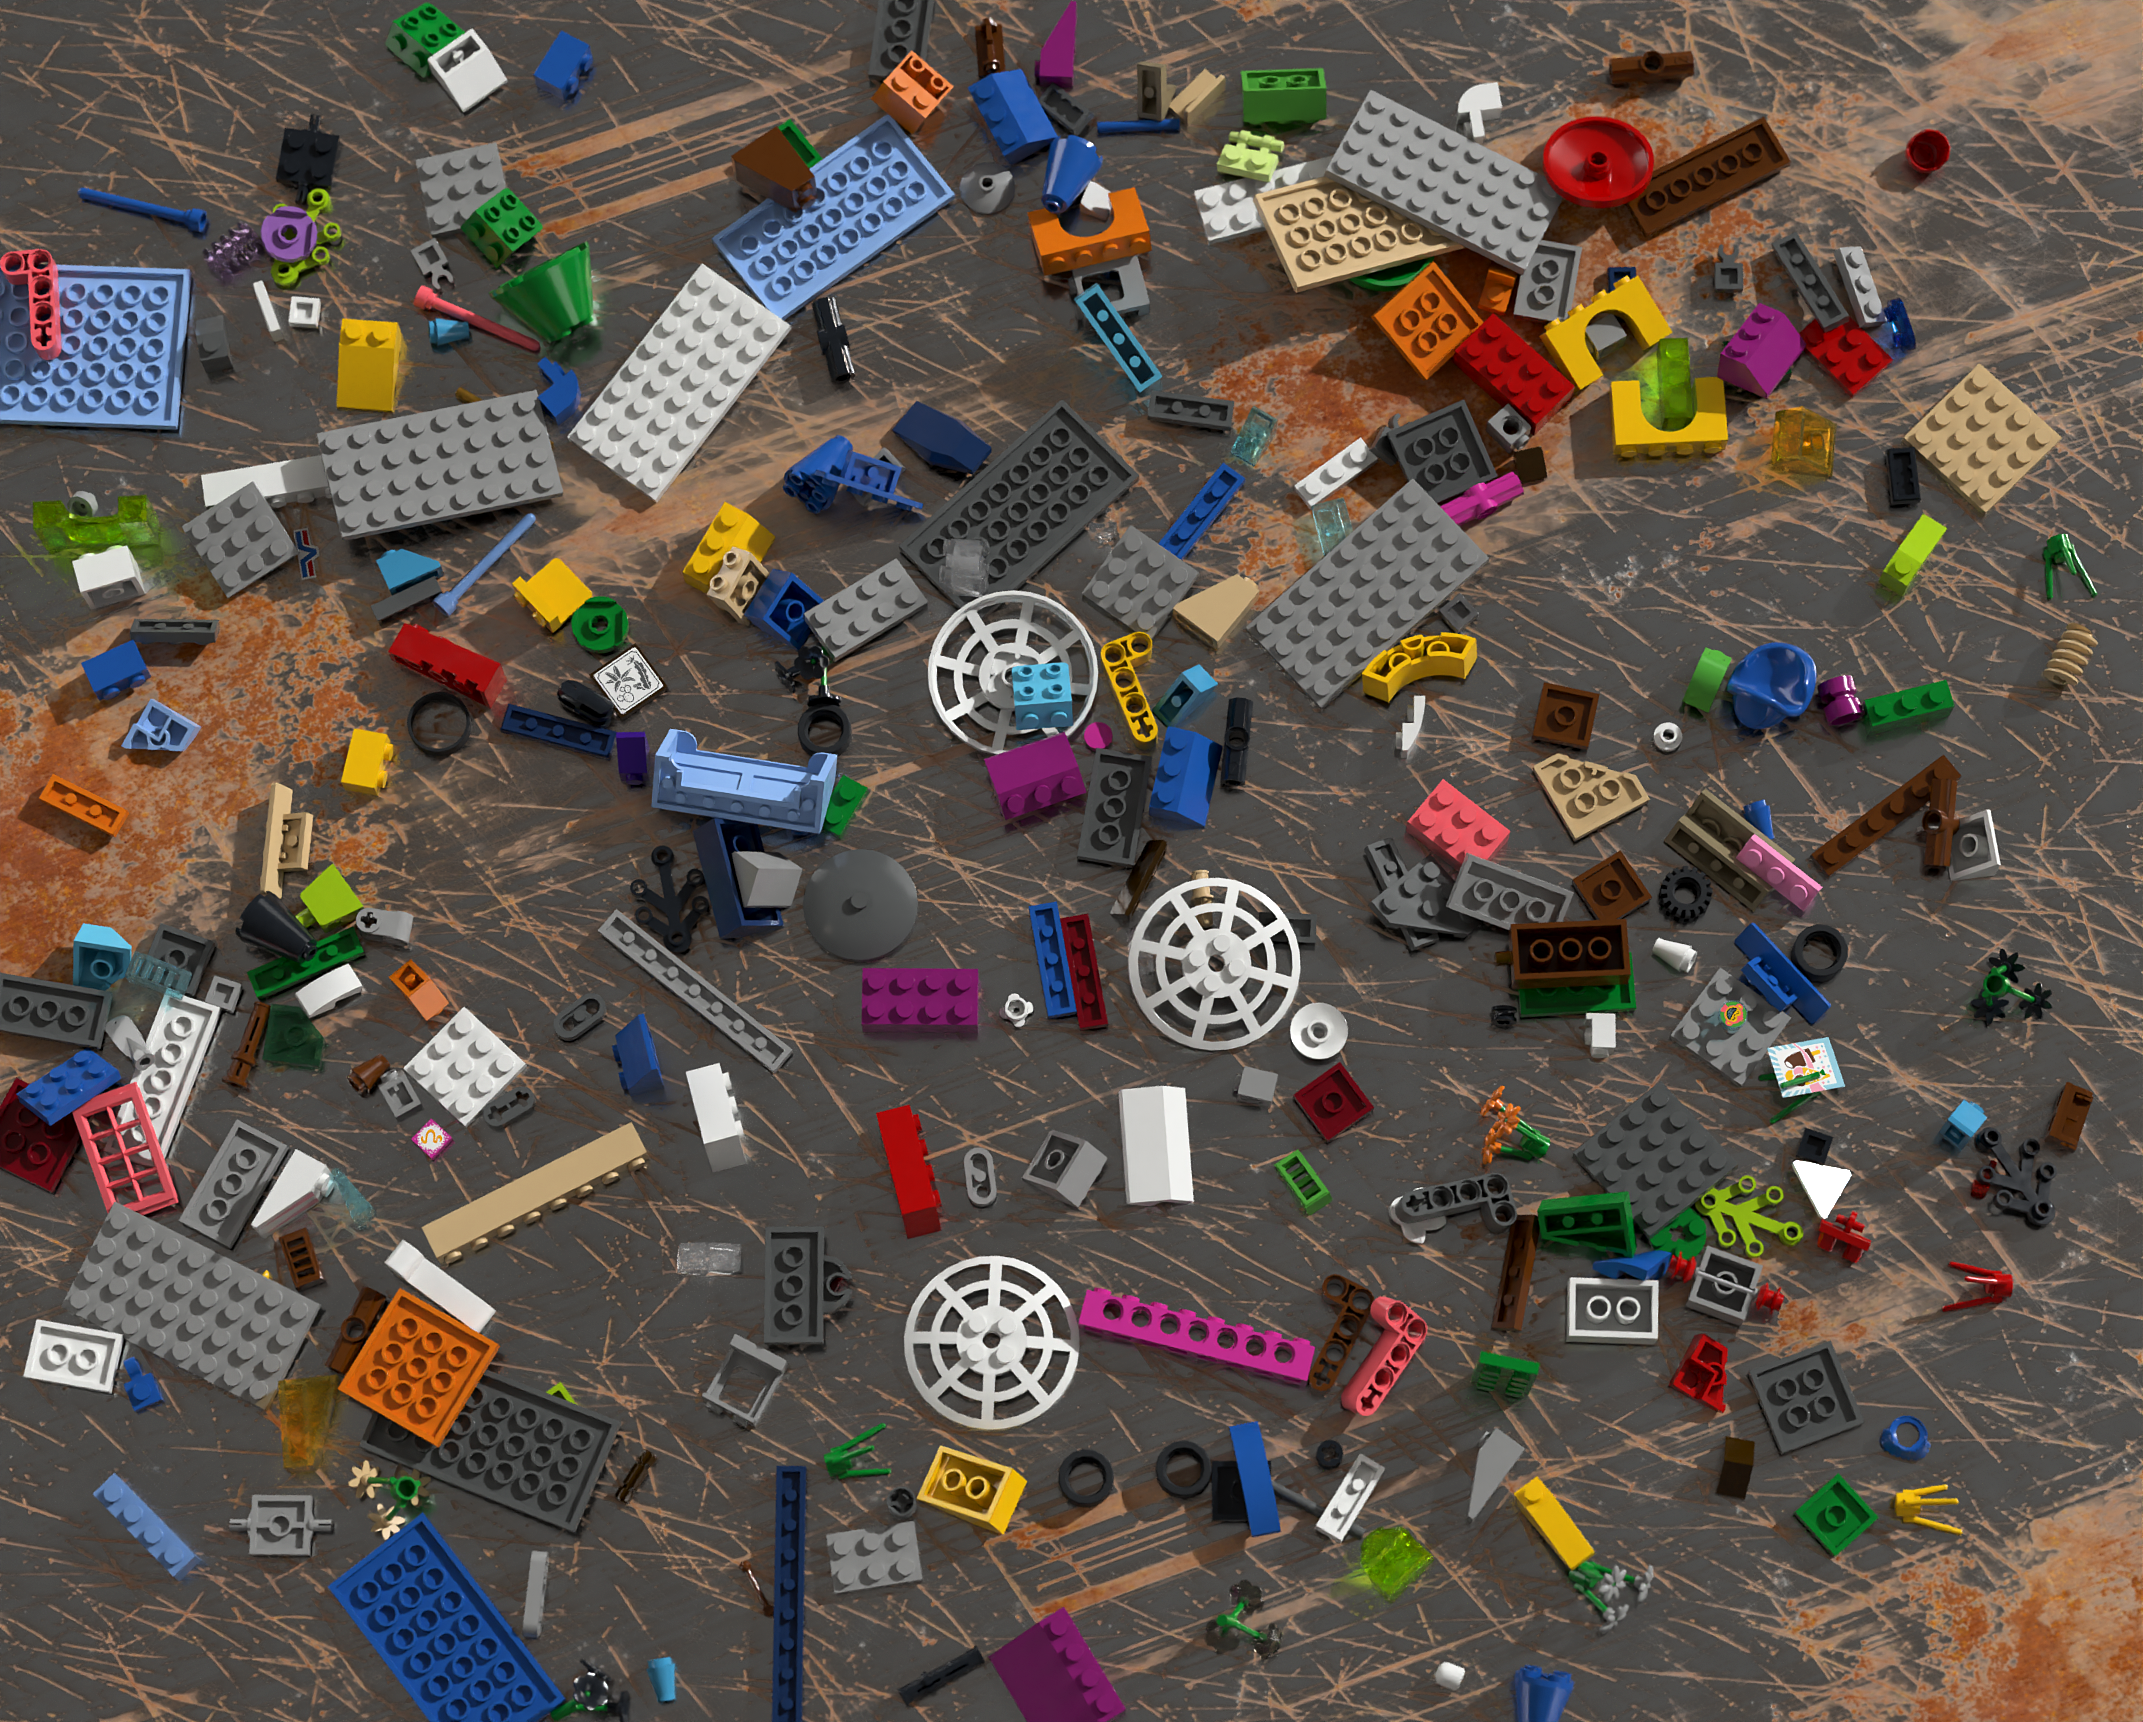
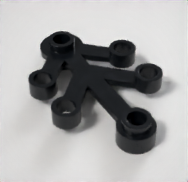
M658 846L652 851L651 860L654 867L659 869L664 898L650 890L646 882L641 879L634 880L630 885V890L634 897L644 899L665 913L668 917L669 926L653 917L652 911L645 906L639 907L636 910L635 918L640 925H647L662 935L663 943L669 951L681 953L691 945L692 936L690 930L701 915L709 910L707 898L696 896L691 903L692 910L680 923L679 912L695 889L703 885L704 875L699 869H691L687 873L686 883L679 893L675 895L671 867L675 862L674 853L667 846ZM665 852L668 856L665 860H659L657 858L658 854ZM698 874L701 876V879L698 882H692L690 880L691 876ZM636 885L644 886V890L641 893H636L634 888ZM703 901L706 903V906L703 909H697L695 907L696 903ZM640 913H649L648 919H639ZM674 934H681L682 940L674 942L672 937Z
M1992 1127L1984 1128L1976 1136V1145L1985 1153L1992 1152L2008 1176L1996 1173L1991 1166H1983L1976 1173L1977 1181L1981 1185L1991 1184L2018 1191L2025 1199L2013 1198L2009 1191L2000 1190L1993 1197V1204L1998 1209L2008 1208L2026 1213L2028 1219L2036 1225L2049 1224L2055 1217V1207L2049 1200L2051 1180L2057 1174L2056 1167L2052 1163L2046 1162L2037 1169V1176L2040 1180L2036 1194L2030 1184L2034 1156L2040 1151L2039 1143L2035 1139L2029 1138L2021 1144L2020 1152L2022 1157L2019 1170L2002 1146L2000 1132ZM1987 1134L1991 1135L1995 1142L1990 1141ZM2026 1145H2031L2034 1152L2028 1151ZM2043 1168L2050 1171V1176L2044 1174ZM1982 1172L1988 1173L1990 1179H1985ZM1999 1196H2003L2007 1203H2002ZM2038 1206L2044 1209L2045 1214H2042L2038 1210Z

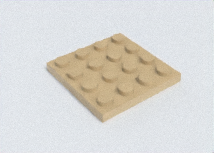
M1979 363L1903 437L1902 442L1908 447H1915V454L1985 516L2061 441L2062 437Z

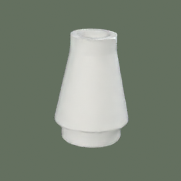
M1658 938L1652 949V954L1660 957L1677 971L1681 972L1683 970L1688 973L1696 959L1697 951L1692 950V946Z

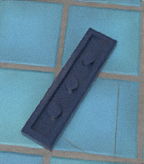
M508 704L500 728L501 733L610 761L616 742V731Z

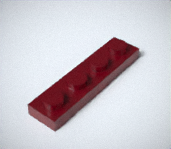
M1089 914L1060 918L1079 1029L1083 1031L1108 1026V1019Z

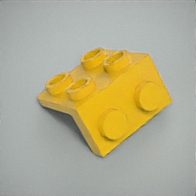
M559 558L552 559L527 582L519 577L512 583L515 600L523 608L527 606L533 612L532 617L541 627L546 626L552 633L570 619L576 609L585 604L586 600L593 597L592 592Z

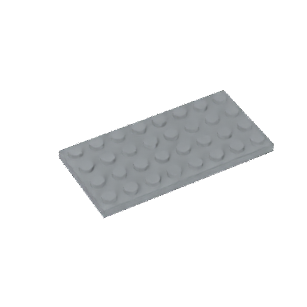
M1372 90L1369 91L1324 174L1325 177L1521 275L1524 274L1563 199L1551 188L1544 176Z
M537 390L317 433L316 438L342 541L562 497L563 490L540 401L537 398Z
M1412 478L1245 628L1311 700L1323 710L1362 675L1368 664L1383 650L1387 652L1487 564L1489 557Z
M114 1202L61 1307L112 1333L122 1334L124 1339L264 1410H269L321 1304Z

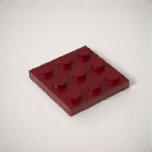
M15 1078L0 1105V1168L53 1193L82 1139L72 1112L49 1126L19 1102L17 1093L25 1089L29 1083ZM93 1115L86 1117L89 1125L94 1118Z

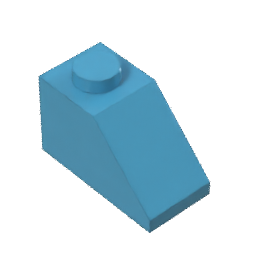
M404 549L387 551L381 555L380 559L376 560L392 596L433 576L436 579L444 576L439 561Z
M1198 664L1178 676L1152 711L1167 727H1177L1204 703L1218 683Z
M1963 1100L1945 1122L1939 1133L1962 1150L1987 1117L1983 1114L1984 1111L1979 1105Z

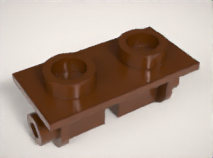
M985 18L981 25L975 26L978 77H987L993 73L1006 71L1002 24H996L993 18Z

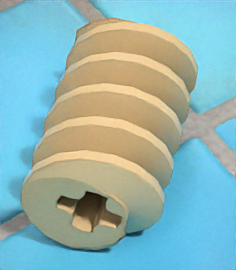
M2071 622L2067 624V631L2063 632L2062 640L2056 646L2057 650H2054L2052 659L2047 663V669L2043 671L2044 677L2060 685L2078 684L2079 681L2073 675L2082 676L2083 670L2078 665L2087 666L2088 661L2083 656L2091 657L2093 651L2087 646L2096 647L2098 645V642L2093 638L2092 632L2088 628Z

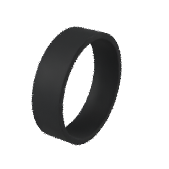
M433 692L424 695L411 707L407 718L408 731L414 744L428 755L447 756L453 754L466 744L471 734L472 723L466 706L458 697L450 693ZM448 700L460 706L466 714V728L463 735L457 742L446 748L435 749L424 746L413 735V720L417 712L429 702Z

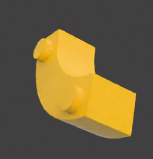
M1441 632V636L1423 637L1420 634L1401 640L1400 645L1387 652L1383 650L1365 668L1362 673L1363 693L1390 702L1392 697L1401 688L1423 677L1450 675L1465 679L1477 659L1476 638L1457 633Z

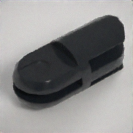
M567 680L560 684L557 696L562 705L601 728L609 727L614 702L577 681Z

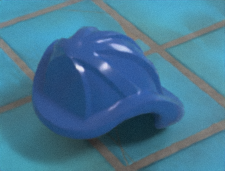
M1773 642L1758 646L1741 659L1733 670L1726 686V691L1733 695V708L1737 718L1748 728L1768 729L1782 722L1787 716L1796 717L1801 715L1807 709L1815 690L1816 666L1811 656L1795 645Z

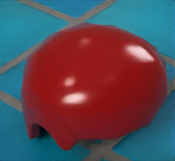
M1925 129L1909 140L1905 149V158L1909 166L1917 172L1932 173L1940 169L1948 161L1951 146L1947 137L1940 131Z

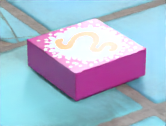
M430 1119L411 1140L428 1157L434 1160L453 1139L435 1121Z

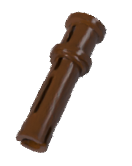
M255 1001L238 1050L231 1054V1065L227 1075L222 1078V1082L242 1090L247 1089L248 1084L246 1080L251 1067H254L256 1064L254 1054L263 1034L269 1013L272 1010L270 1005ZM256 1021H259L255 1033L253 1035L252 1041H249ZM239 1067H242V1068H241V1070H240V1073H239V1075H238V1076H236V1075H237V1072H238V1069H239Z

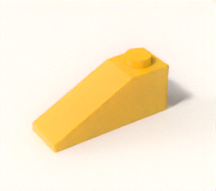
M1537 1476L1513 1493L1519 1510L1571 1571L1595 1554V1551L1563 1507Z

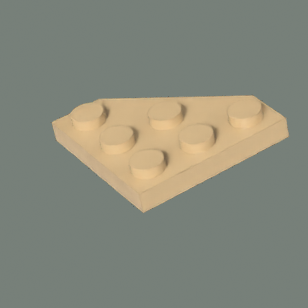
M1557 753L1534 765L1532 768L1574 842L1650 801L1636 775L1608 769V767L1588 761L1574 760L1563 754Z

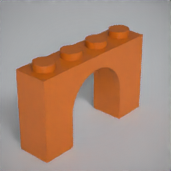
M1135 187L1108 193L1113 223L1104 232L1090 237H1078L1068 234L1060 226L1057 214L1048 211L1046 208L1027 212L1030 233L1044 276L1152 251L1150 231Z

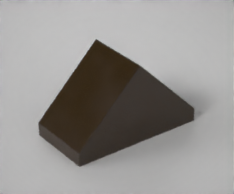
M1725 1436L1716 1495L1745 1500L1754 1465V1441Z

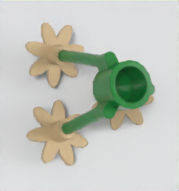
M367 1460L363 1462L361 1470L357 1467L351 1468L352 1473L357 1478L349 1481L348 1485L350 1487H357L356 1498H360L364 1492L370 1498H373V1487H381L383 1484L391 1486L390 1493L392 1498L397 1501L396 1506L390 1507L386 1512L383 1505L378 1504V1514H368V1518L376 1522L371 1527V1532H377L382 1529L384 1540L389 1538L390 1531L393 1534L400 1531L397 1525L404 1523L405 1519L395 1516L406 1506V1501L411 1500L412 1504L416 1506L418 1504V1494L424 1497L430 1496L428 1490L422 1486L429 1483L431 1478L422 1477L419 1479L420 1472L417 1470L412 1471L411 1477L405 1470H400L401 1478L396 1479L393 1476L390 1478L376 1477L380 1467L370 1470Z

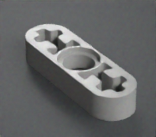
M533 1551L531 1555L523 1621V1637L539 1638L549 1561L548 1552Z

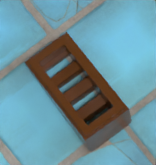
M306 1227L279 1237L295 1289L298 1292L326 1282ZM303 1237L304 1243L288 1247L287 1243ZM307 1248V1253L292 1258L291 1253ZM310 1258L311 1263L296 1268L295 1263ZM309 1269H314V1273L306 1275L301 1278L298 1275L299 1273H302Z

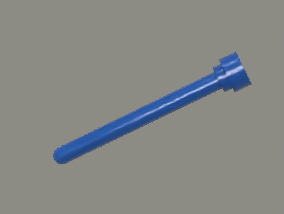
M80 188L77 192L78 196L82 199L184 222V225L188 226L190 230L202 232L206 224V211L197 208L188 209L185 212L88 188Z

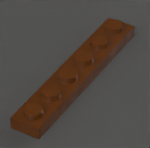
M1943 754L1813 852L1810 858L1826 878L1829 879L1930 802L1932 779L1958 781L1962 777L1961 774Z

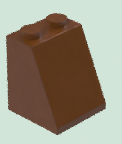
M777 126L731 156L734 176L739 183L795 213L800 209L805 210L811 207L818 198L814 174Z

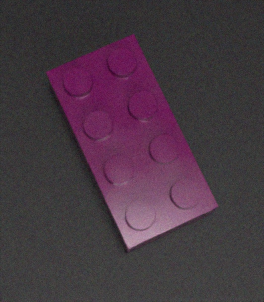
M862 969L861 1025L863 1032L978 1033V969Z

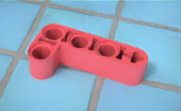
M44 249L8 252L0 259V268L9 283L13 285L28 284L32 345L40 358L53 360L59 356L62 348L57 265L51 254ZM43 262L48 263L44 269H37L39 264ZM21 265L17 271L9 272L12 266ZM44 288L50 289L45 295H38L40 290ZM51 314L48 320L39 321L41 316ZM44 334H47V336H48V338H49V340H50V341H47V346H45V345H46V337H45Z
M1385 1296L1376 1298L1370 1310L1372 1318L1385 1330L1341 1395V1403L1345 1409L1363 1416H1369L1377 1410L1427 1334V1325L1421 1317L1401 1301Z

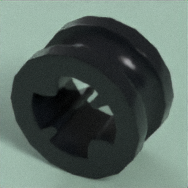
M1509 1005L1491 1007V1012L1494 1013V1017L1491 1018L1492 1024L1514 1025L1517 1023V1018L1514 1017V1014L1517 1013L1516 1007Z

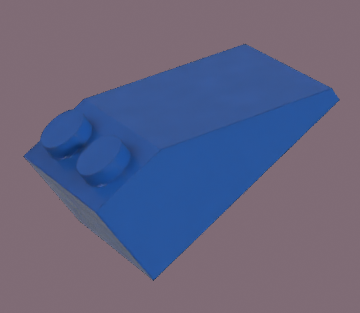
M640 1014L615 1035L617 1044L612 1045L615 1061H621L624 1071L618 1073L622 1090L628 1088L630 1096L664 1088L652 1035L645 1015Z

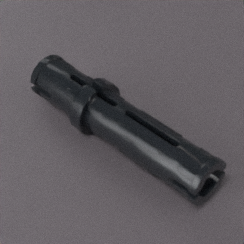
M974 1646V1648L949 1660L928 1673L926 1671L920 1673L921 1677L898 1688V1691L907 1706L929 1692L931 1695L934 1694L936 1688L985 1663V1660L978 1647Z

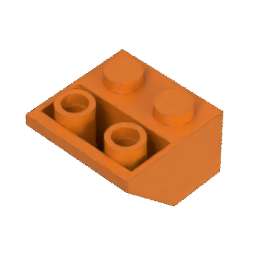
M911 51L885 79L871 100L913 135L954 86Z

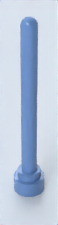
M531 513L526 514L450 592L440 593L432 601L435 607L445 616L449 617L457 609V600L535 522V516Z

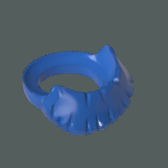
M1913 1416L1898 1417L1889 1428L1883 1430L1881 1444L1886 1451L1897 1458L1919 1460V1458L1922 1459L1926 1456L1931 1447V1444L1927 1441L1926 1427L1919 1419ZM1908 1423L1915 1426L1918 1430L1919 1439L1912 1447H1904L1898 1443L1896 1430L1899 1425Z

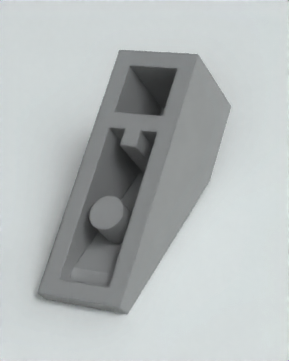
M1495 1428L1492 1434L1486 1431L1477 1443V1446L1481 1449L1477 1454L1466 1519L1469 1523L1473 1522L1525 1450L1524 1447L1498 1428Z

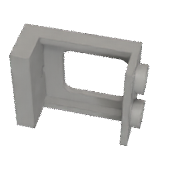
M1137 255L1072 270V278L1068 279L1071 295L1076 294V296H1079L1084 292L1081 283L1084 277L1116 271L1119 274L1124 292V297L1121 300L1111 302L1119 314L1137 310L1139 316L1150 314V303ZM1074 304L1077 319H1083L1084 327L1089 328V320L1078 304Z
M735 1334L730 1342L731 1348L709 1389L706 1393L703 1392L702 1398L707 1402L705 1407L717 1414H721L724 1411L732 1415L731 1420L744 1428L748 1424L756 1427L789 1365L787 1360ZM736 1367H742L765 1381L764 1387L748 1414L719 1400L723 1388Z

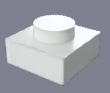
M292 296L289 325L292 327L318 328L321 307L320 299Z

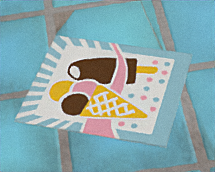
M1829 1037L1767 1048L1779 1087L1783 1082L1819 1072L1822 1069L1826 1074L1822 1075L1820 1073V1078L1791 1087H1780L1783 1098L1845 1087Z

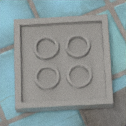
M496 142L415 160L432 239L463 233L460 227L471 214L506 188Z
M254 481L182 526L227 598L232 597L300 553Z
M1130 525L1086 586L1082 595L1133 631L1148 634L1153 641L1173 613L1174 606L1183 599L1200 573Z
M1719 968L1669 1038L1741 1088L1766 1054L1767 1048L1772 1046L1791 1017L1783 1011L1779 1012L1766 999L1722 968ZM1738 1002L1745 1008L1746 1019L1743 1024L1737 1027H1730L1722 1021L1720 1012L1726 1003ZM1736 1009L1728 1011L1729 1019Z

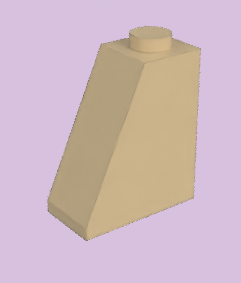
M1236 574L1177 603L1173 608V618L1218 650L1259 600L1258 586L1250 578L1244 577L1243 579Z

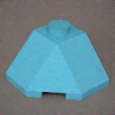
M83 923L73 944V985L106 991L117 980L123 979L130 974L132 946L111 927Z

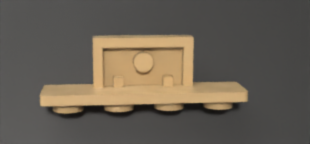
M272 783L269 795L260 892L267 895L266 891H270L281 899L284 872L308 870L313 815L308 812L290 814L292 789L279 783Z

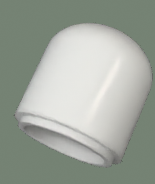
M1444 1662L1436 1670V1682L1441 1686L1456 1691L1460 1686L1465 1670L1454 1664Z

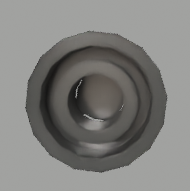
M899 1486L889 1492L887 1507L894 1518L905 1520L914 1515L917 1509V1501L911 1489Z

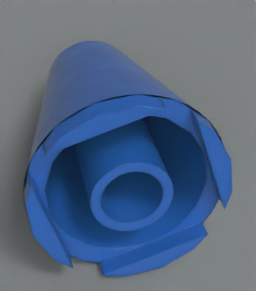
M1068 135L1067 139H1060L1061 136H1057L1049 148L1041 201L1045 208L1052 213L1065 212L1102 167L1103 157L1101 155L1099 158L1095 153L1097 148L1089 141L1075 135Z

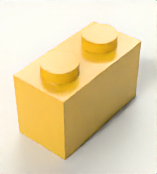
M353 729L341 780L345 790L379 795L380 787L384 788L387 780V771H384L386 761H391L394 749L387 734Z

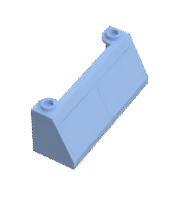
M670 729L655 755L651 807L820 834L835 783L837 755L822 752L816 753L809 759L808 767L697 750V741L691 733Z

